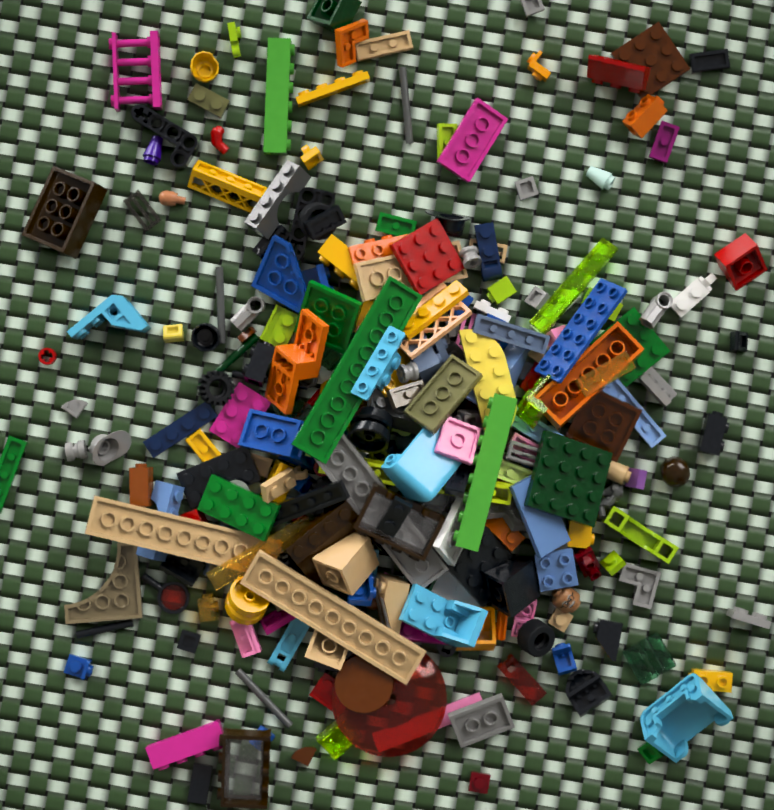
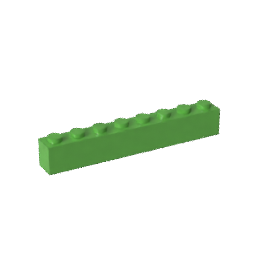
M496 393L494 397L489 398L487 408L490 409L489 416L484 417L482 425L486 429L484 435L479 437L477 446L481 447L480 452L474 456L472 465L476 466L475 471L470 473L467 483L471 487L469 492L464 494L462 503L466 504L465 510L460 511L458 522L461 523L460 529L455 530L453 537L457 547L476 552L479 551L518 401L516 398Z

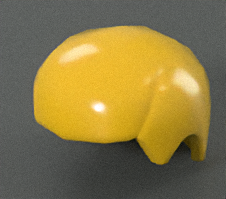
M201 51L196 53L191 59L190 71L196 80L208 83L213 81L218 75L219 63L212 53Z

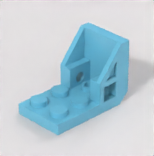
M111 295L71 327L67 333L71 338L76 340L80 338L82 340L90 334L89 330L93 326L97 328L105 321L104 317L111 325L117 328L146 333L151 327L127 298L121 295Z
M413 584L398 620L448 645L474 648L488 611L457 600H447L418 584Z

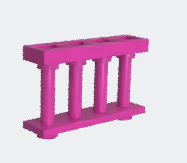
M150 31V37H147V39L118 40L116 32H112V38H109V50H112L114 85V95H111V106L114 107L116 112H121V104L149 103L153 105L154 110H162L159 32ZM147 46V48H151V56H148V58L119 59L118 48ZM148 65V67H151L152 75H148V77L119 78L120 66ZM149 84V86H152V94H149V96L120 97L121 85Z

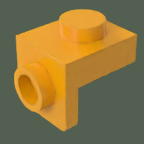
M539 50L537 54L533 52L527 60L529 63L527 69L532 72V76L536 80L546 82L551 72L537 62L543 53Z

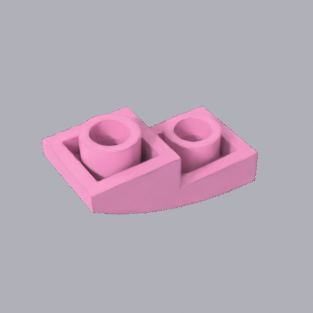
M537 599L514 616L511 630L512 637H517L522 625L534 619Z

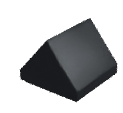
M732 331L730 333L729 351L747 352L748 333Z

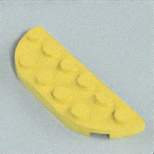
M463 329L458 332L466 363L483 375L482 379L473 388L483 425L484 417L489 416L490 409L487 408L490 397H494L495 393L516 398L507 360L501 346L493 338L474 333L473 329ZM516 404V408H515V412H514L512 424H513L514 419H515V416H516L517 404Z

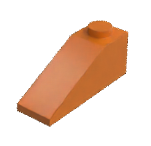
M503 518L486 520L485 526L511 552L525 539L519 531H511Z

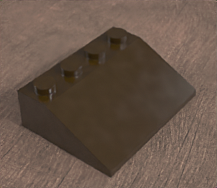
M53 166L22 235L77 259L108 189L93 181Z
M346 500L333 504L282 544V547L308 579L319 586H323L312 558L355 532L356 529L353 526L358 515ZM367 535L371 539L372 545L375 544L374 537Z

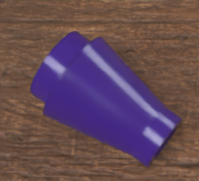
M155 135L152 136L143 154V161L145 163L158 165L161 161L163 138Z

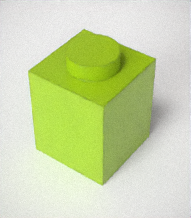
M505 276L486 289L488 291L486 296L491 303L495 302L498 305L517 291L509 278Z

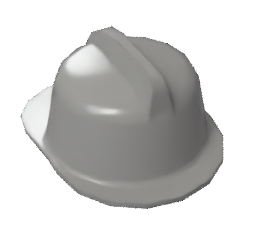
M118 430L108 435H97L88 447L94 463L98 466H104L123 456L130 449L132 443L131 436L123 430Z

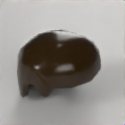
M669 457L665 459L660 467L661 477L667 485L680 487L688 482L690 469L682 458Z

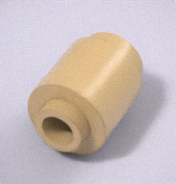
M612 460L607 479L623 485L624 482L628 483L632 472L629 471L630 467Z

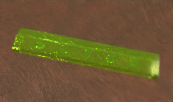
M602 237L529 321L530 325L542 334H546L615 255L618 248Z

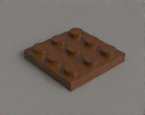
M659 22L610 54L613 59L651 68L646 90H640V93H637L640 99L647 94L653 95L690 70V67Z
M601 391L575 415L565 437L613 453L611 460L617 462L642 410Z

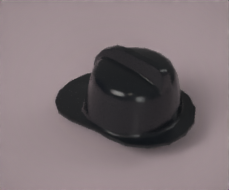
M425 210L427 214L438 218L446 234L452 237L462 236L465 222L471 219L468 216Z

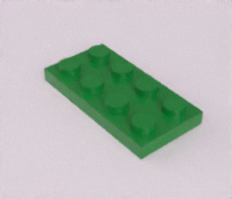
M211 474L197 510L262 541H267L281 505L273 501L266 503L263 501L262 496L222 477Z

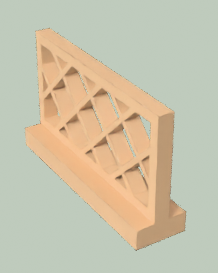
M442 282L425 294L415 311L445 289L447 285ZM459 302L450 309V316H441L434 321L435 328H425L420 332L419 339L408 340L406 338V340L402 341L399 348L411 360L415 359L470 317L472 311L464 303ZM455 310L464 311L460 316H454ZM449 321L446 327H439V322ZM424 333H434L430 339H424ZM418 344V348L413 352L408 350L409 345Z

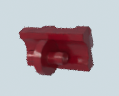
M589 546L579 549L574 558L584 578L589 576L591 581H594L602 575L599 571L601 567L592 548Z

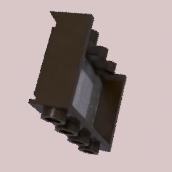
M374 482L353 528L356 529V533L365 537L366 535L372 536L375 542L381 545L386 543L391 546L392 550L398 553L403 551L409 554V558L419 562V560L425 561L445 521V516ZM396 495L413 504L393 538L376 528Z
M224 727V733L219 736V746H223V750L219 752L218 764H222V770H218V782H221V788H218L217 800H221V807L267 809L271 729L245 730L226 729Z

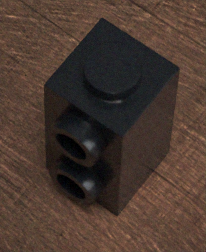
M265 341L263 343L257 342L256 347L252 346L249 354L251 360L249 364H245L242 372L245 382L263 388L271 368L275 349L271 343Z
M712 411V414H706L697 451L715 456L719 455V452L722 453L725 443L722 441L723 435L727 434L729 429L728 418L723 417V413Z

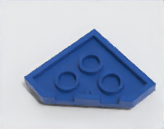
M273 235L251 286L299 313L307 288L292 244L277 235Z

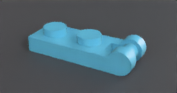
M297 618L292 620L267 663L276 665L280 671L284 672L310 626ZM279 653L286 656L284 661L277 658Z

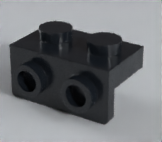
M168 554L165 562H162L159 568L167 575H172L183 584L192 587L206 563Z

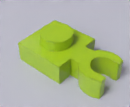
M229 22L227 25L233 58L241 57L238 40L242 38L240 27H236L235 22Z

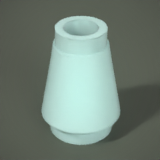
M590 166L586 173V176L602 190H609L616 178L612 173Z

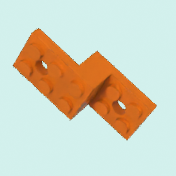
M308 308L301 309L294 344L275 346L264 397L285 415L292 414L299 380L318 378L329 332V325Z

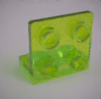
M549 374L544 379L540 377L534 384V387L524 394L523 399L517 405L519 409L516 412V416L532 429L538 425L548 410L545 404L534 396L545 387L551 377Z

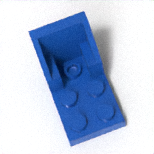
M249 409L238 443L240 447L276 455L283 461L295 466H301V468L309 471L313 470L315 464L313 457L305 456L303 451L291 445L304 421Z

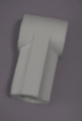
M661 292L653 297L639 318L640 324L645 328L653 329L665 311L672 306L673 298L671 294ZM659 299L663 301L664 306L660 304Z
M251 297L230 321L242 332L259 314L264 312L266 307L264 300L259 297ZM255 300H259L261 303V308L258 311H254L251 307L252 302Z

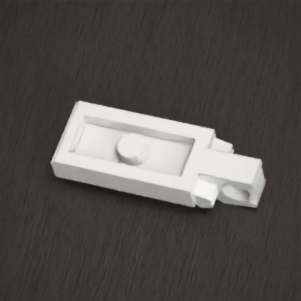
M711 273L705 279L702 276L695 279L673 299V304L670 307L682 318L713 289L710 285L717 277Z

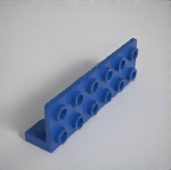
M602 278L598 281L534 369L546 383L549 384L552 380L559 384L562 383L628 292L626 288Z

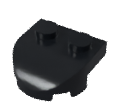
M580 669L573 672L567 679L566 695L580 717L613 697L601 677L595 671Z

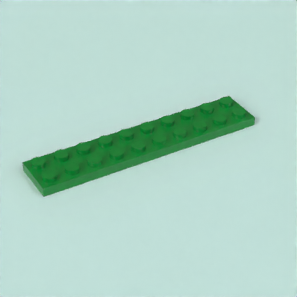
M391 276L387 278L291 445L321 463H327L363 399L351 393L353 386L388 326L403 332L423 297L421 294Z

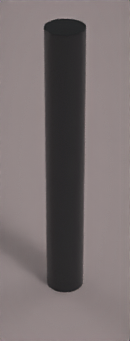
M132 619L79 630L76 631V637L79 639L133 627L134 623Z

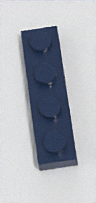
M204 402L143 443L152 457L155 458L217 418L218 415L210 404Z

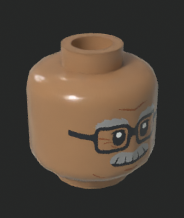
M572 587L555 589L552 592V604L563 613H573L581 603L579 593Z

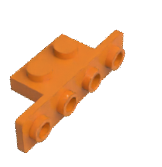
M408 234L396 237L386 235L375 241V238L365 240L363 244L348 247L352 265L358 262L394 255L389 245Z

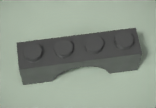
M286 160L244 223L256 234L269 239L279 225L277 212L281 201L290 193H300L311 176L300 165Z

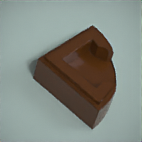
M253 326L249 327L237 339L243 344L257 331Z
M312 746L300 748L293 753L291 758L309 766L317 748Z

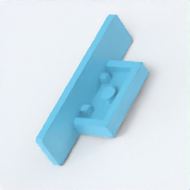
M388 326L351 390L353 395L368 401L375 388L382 391L389 384L394 369L396 370L401 363V356L397 350L406 336L404 332Z

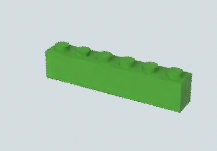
M268 38L264 155L287 156V151H291V139H288V132H292V120H289V113L293 112V101H289L290 94H293L294 83L290 82V75H294V63H291V56H295V44H292L291 38Z

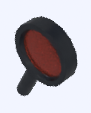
M143 574L141 579L159 591L157 601L163 611L169 614H177L188 607L190 593L183 583L171 581L162 585L148 574Z

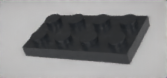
M239 447L176 473L181 486L185 487L184 494L191 509L199 506L211 474H215L228 481L241 480L247 486L262 480L250 449Z

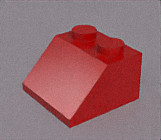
M746 233L714 254L720 269L736 291L768 270L758 245Z

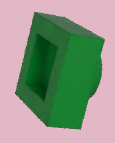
M645 742L637 749L648 764L653 763L664 755L648 742Z

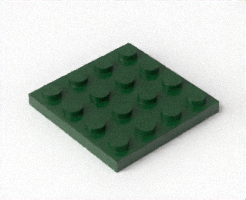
M544 430L524 506L588 527H595L613 453Z

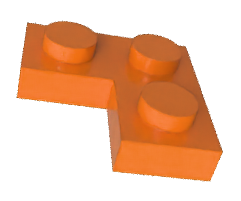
M360 19L335 29L337 66L343 68L356 62L355 44L369 39L368 20Z

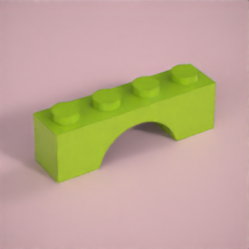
M615 506L609 508L606 518L601 521L667 564L670 563L679 547L646 528Z

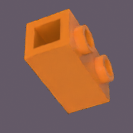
M647 94L633 110L628 112L622 123L633 135L643 138L668 110L664 107V101L656 95L654 97Z

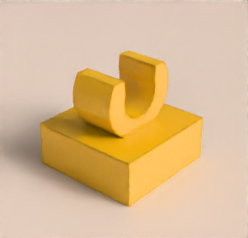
M306 144L301 148L304 155L300 158L308 170L324 160L316 146L310 149Z

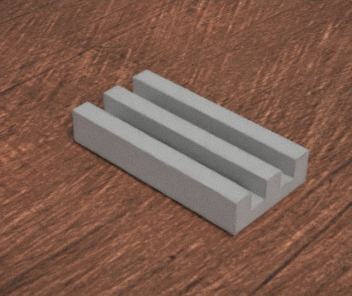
M509 440L507 454L504 459L534 468L535 463L511 456V453L536 460L535 455L515 450L513 446L538 452V448Z

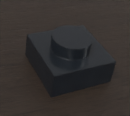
M182 629L177 648L195 654L201 634Z

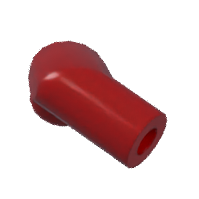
M216 126L211 130V144L224 155L230 148L222 142L223 127Z

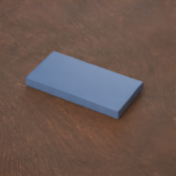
M531 474L510 486L509 489L538 558H542L571 540L561 517L524 506Z

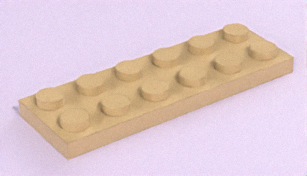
M460 241L451 242L460 257L459 252L462 250ZM395 255L353 264L362 302L376 299L389 276L413 290ZM466 268L443 282L447 283L468 278Z

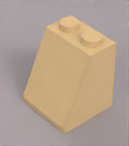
M355 532L312 558L323 585L351 596L356 593L380 564L371 539L367 535L365 537Z

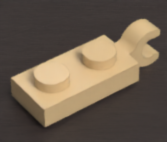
M296 466L294 469L288 467L262 483L260 487L263 501L269 503L295 487L296 480H304L308 477V470L301 471V466Z

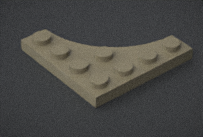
M121 542L117 543V557L109 579L96 593L87 599L64 605L65 624L143 618L139 557L136 555L138 546Z

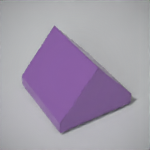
M630 468L629 471L632 474L628 483L625 482V486L644 490L647 471Z

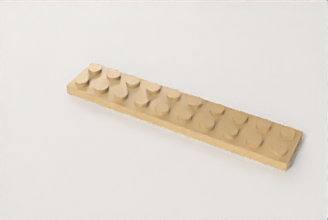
M96 495L93 498L85 529V534L243 572L248 570L259 550L277 559L283 544L282 540L268 537L267 541H262L240 530Z
M262 550L257 552L240 582L241 585L407 685L427 652Z

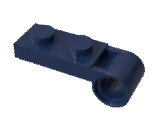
M493 222L474 225L478 253L482 259L480 267L483 282L502 279V269Z

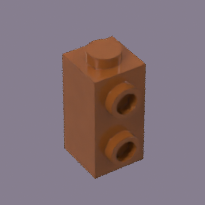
M147 463L135 464V467L129 468L130 504L141 507L154 505V501L151 499L153 492V467H147Z

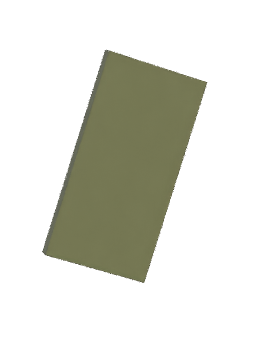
M451 354L405 408L403 413L434 435L482 379L483 375Z

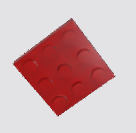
M438 218L433 219L389 245L413 290L421 295L465 269Z

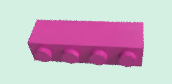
M219 719L147 745L145 749L152 769L158 768L161 771L169 768L170 763L176 762L181 764L188 761L187 757L194 755L197 758L205 755V751L213 749V751L222 749L223 746H219V736L224 733Z

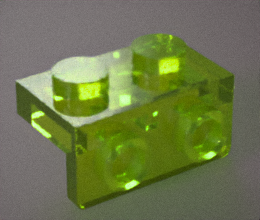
M343 713L315 739L330 754L331 758L336 760L353 744L357 743L363 734L358 726Z

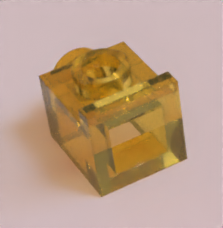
M213 593L202 594V598L197 599L200 622L220 620V615H216V612H219L218 600H214Z

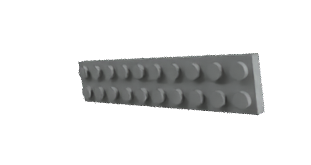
M345 433L342 435L326 464L314 459L332 483L343 480L350 495L346 501L357 515H359L374 482L387 488ZM374 494L362 521L377 528L378 523L392 501ZM407 515L395 537L423 550L427 539L409 515ZM386 543L382 545L412 585L418 584L425 588L449 570L447 564L433 546L425 561L419 560L417 562L409 558V554L403 551L398 553L392 550L390 545Z

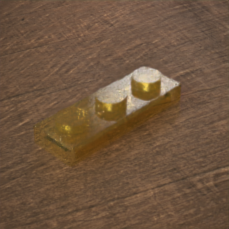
M625 351L578 378L575 382L586 398L636 369V366Z

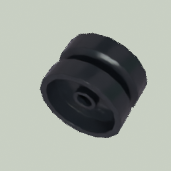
M372 406L360 407L350 421L347 438L361 452H383L389 446L394 420L388 412Z

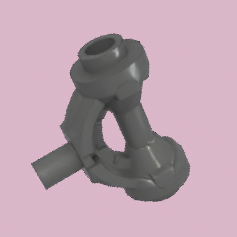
M612 483L604 489L602 497H606V499L601 500L598 511L599 519H605V510H608L615 502H619L620 498H623V488L618 483Z

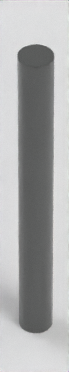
M399 67L406 144H411L414 142L406 67Z
M216 267L217 322L221 336L219 344H225L223 267Z
M241 668L235 672L287 728L293 724Z

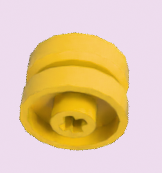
M240 576L234 580L225 599V609L228 616L239 624H256L262 620L270 602L241 585L240 582L244 576Z

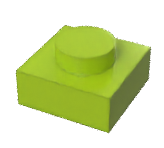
M614 550L599 562L611 576L626 565L625 561Z

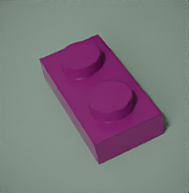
M661 121L648 158L667 164L680 127Z

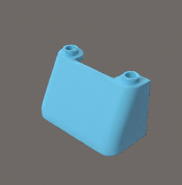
M422 427V430L402 454H390L381 466L382 470L404 497L410 500L420 502L432 500L462 464L456 460L434 453L441 427L434 435Z
M691 673L647 707L641 714L640 723L644 740L677 763L688 754V741L713 721L719 726L728 724L733 719L731 710L697 674Z

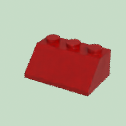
M589 55L587 78H591V82L603 85L604 81L610 83V87L621 89L622 86L629 87L628 91L640 93V90H646L651 68L599 55Z

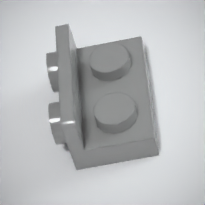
M650 367L637 379L663 407L670 404L671 400L677 395L675 390L653 367Z

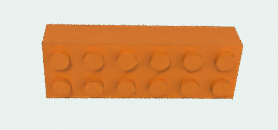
M617 321L584 351L561 384L552 380L533 397L531 403L559 430L643 353L644 348Z

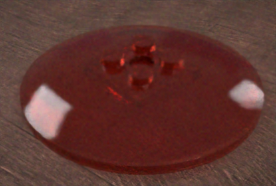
M353 653L352 655H350V656L345 660V662H346L347 660H349L350 658L355 657V656H358V655H356V654ZM426 653L407 685L393 677L394 688L392 694L395 695V702L391 705L386 704L383 708L372 713L359 714L347 709L340 702L336 694L334 679L331 694L333 715L339 729L353 745L372 755L396 757L417 750L434 736L445 714L447 692L439 668Z

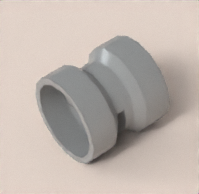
M80 440L75 444L72 442L65 443L67 461H74L76 457L80 459L88 458L85 440Z

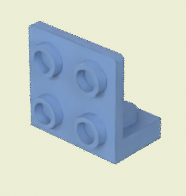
M572 548L555 550L542 558H538L536 554L534 555L540 592L578 585Z

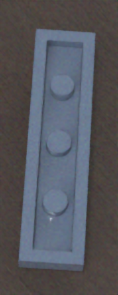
M481 314L476 315L472 331L476 334L540 354L546 353L550 340L549 335Z

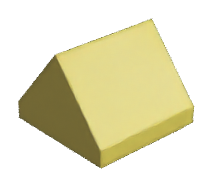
M183 325L163 326L164 342L184 341Z

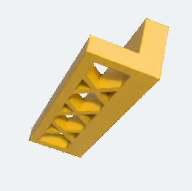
M198 160L192 168L187 185L188 188L251 213L254 207L249 206L247 200L258 202L267 189L265 186L201 160ZM196 177L201 179L204 185L200 186L196 183H193L194 178ZM211 186H219L222 192H215ZM229 193H236L240 199H232Z

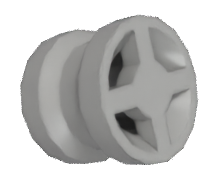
M467 246L460 250L459 255L464 260V268L472 269L482 263L476 246Z
M413 361L407 365L400 364L396 370L397 377L401 383L419 379V369Z

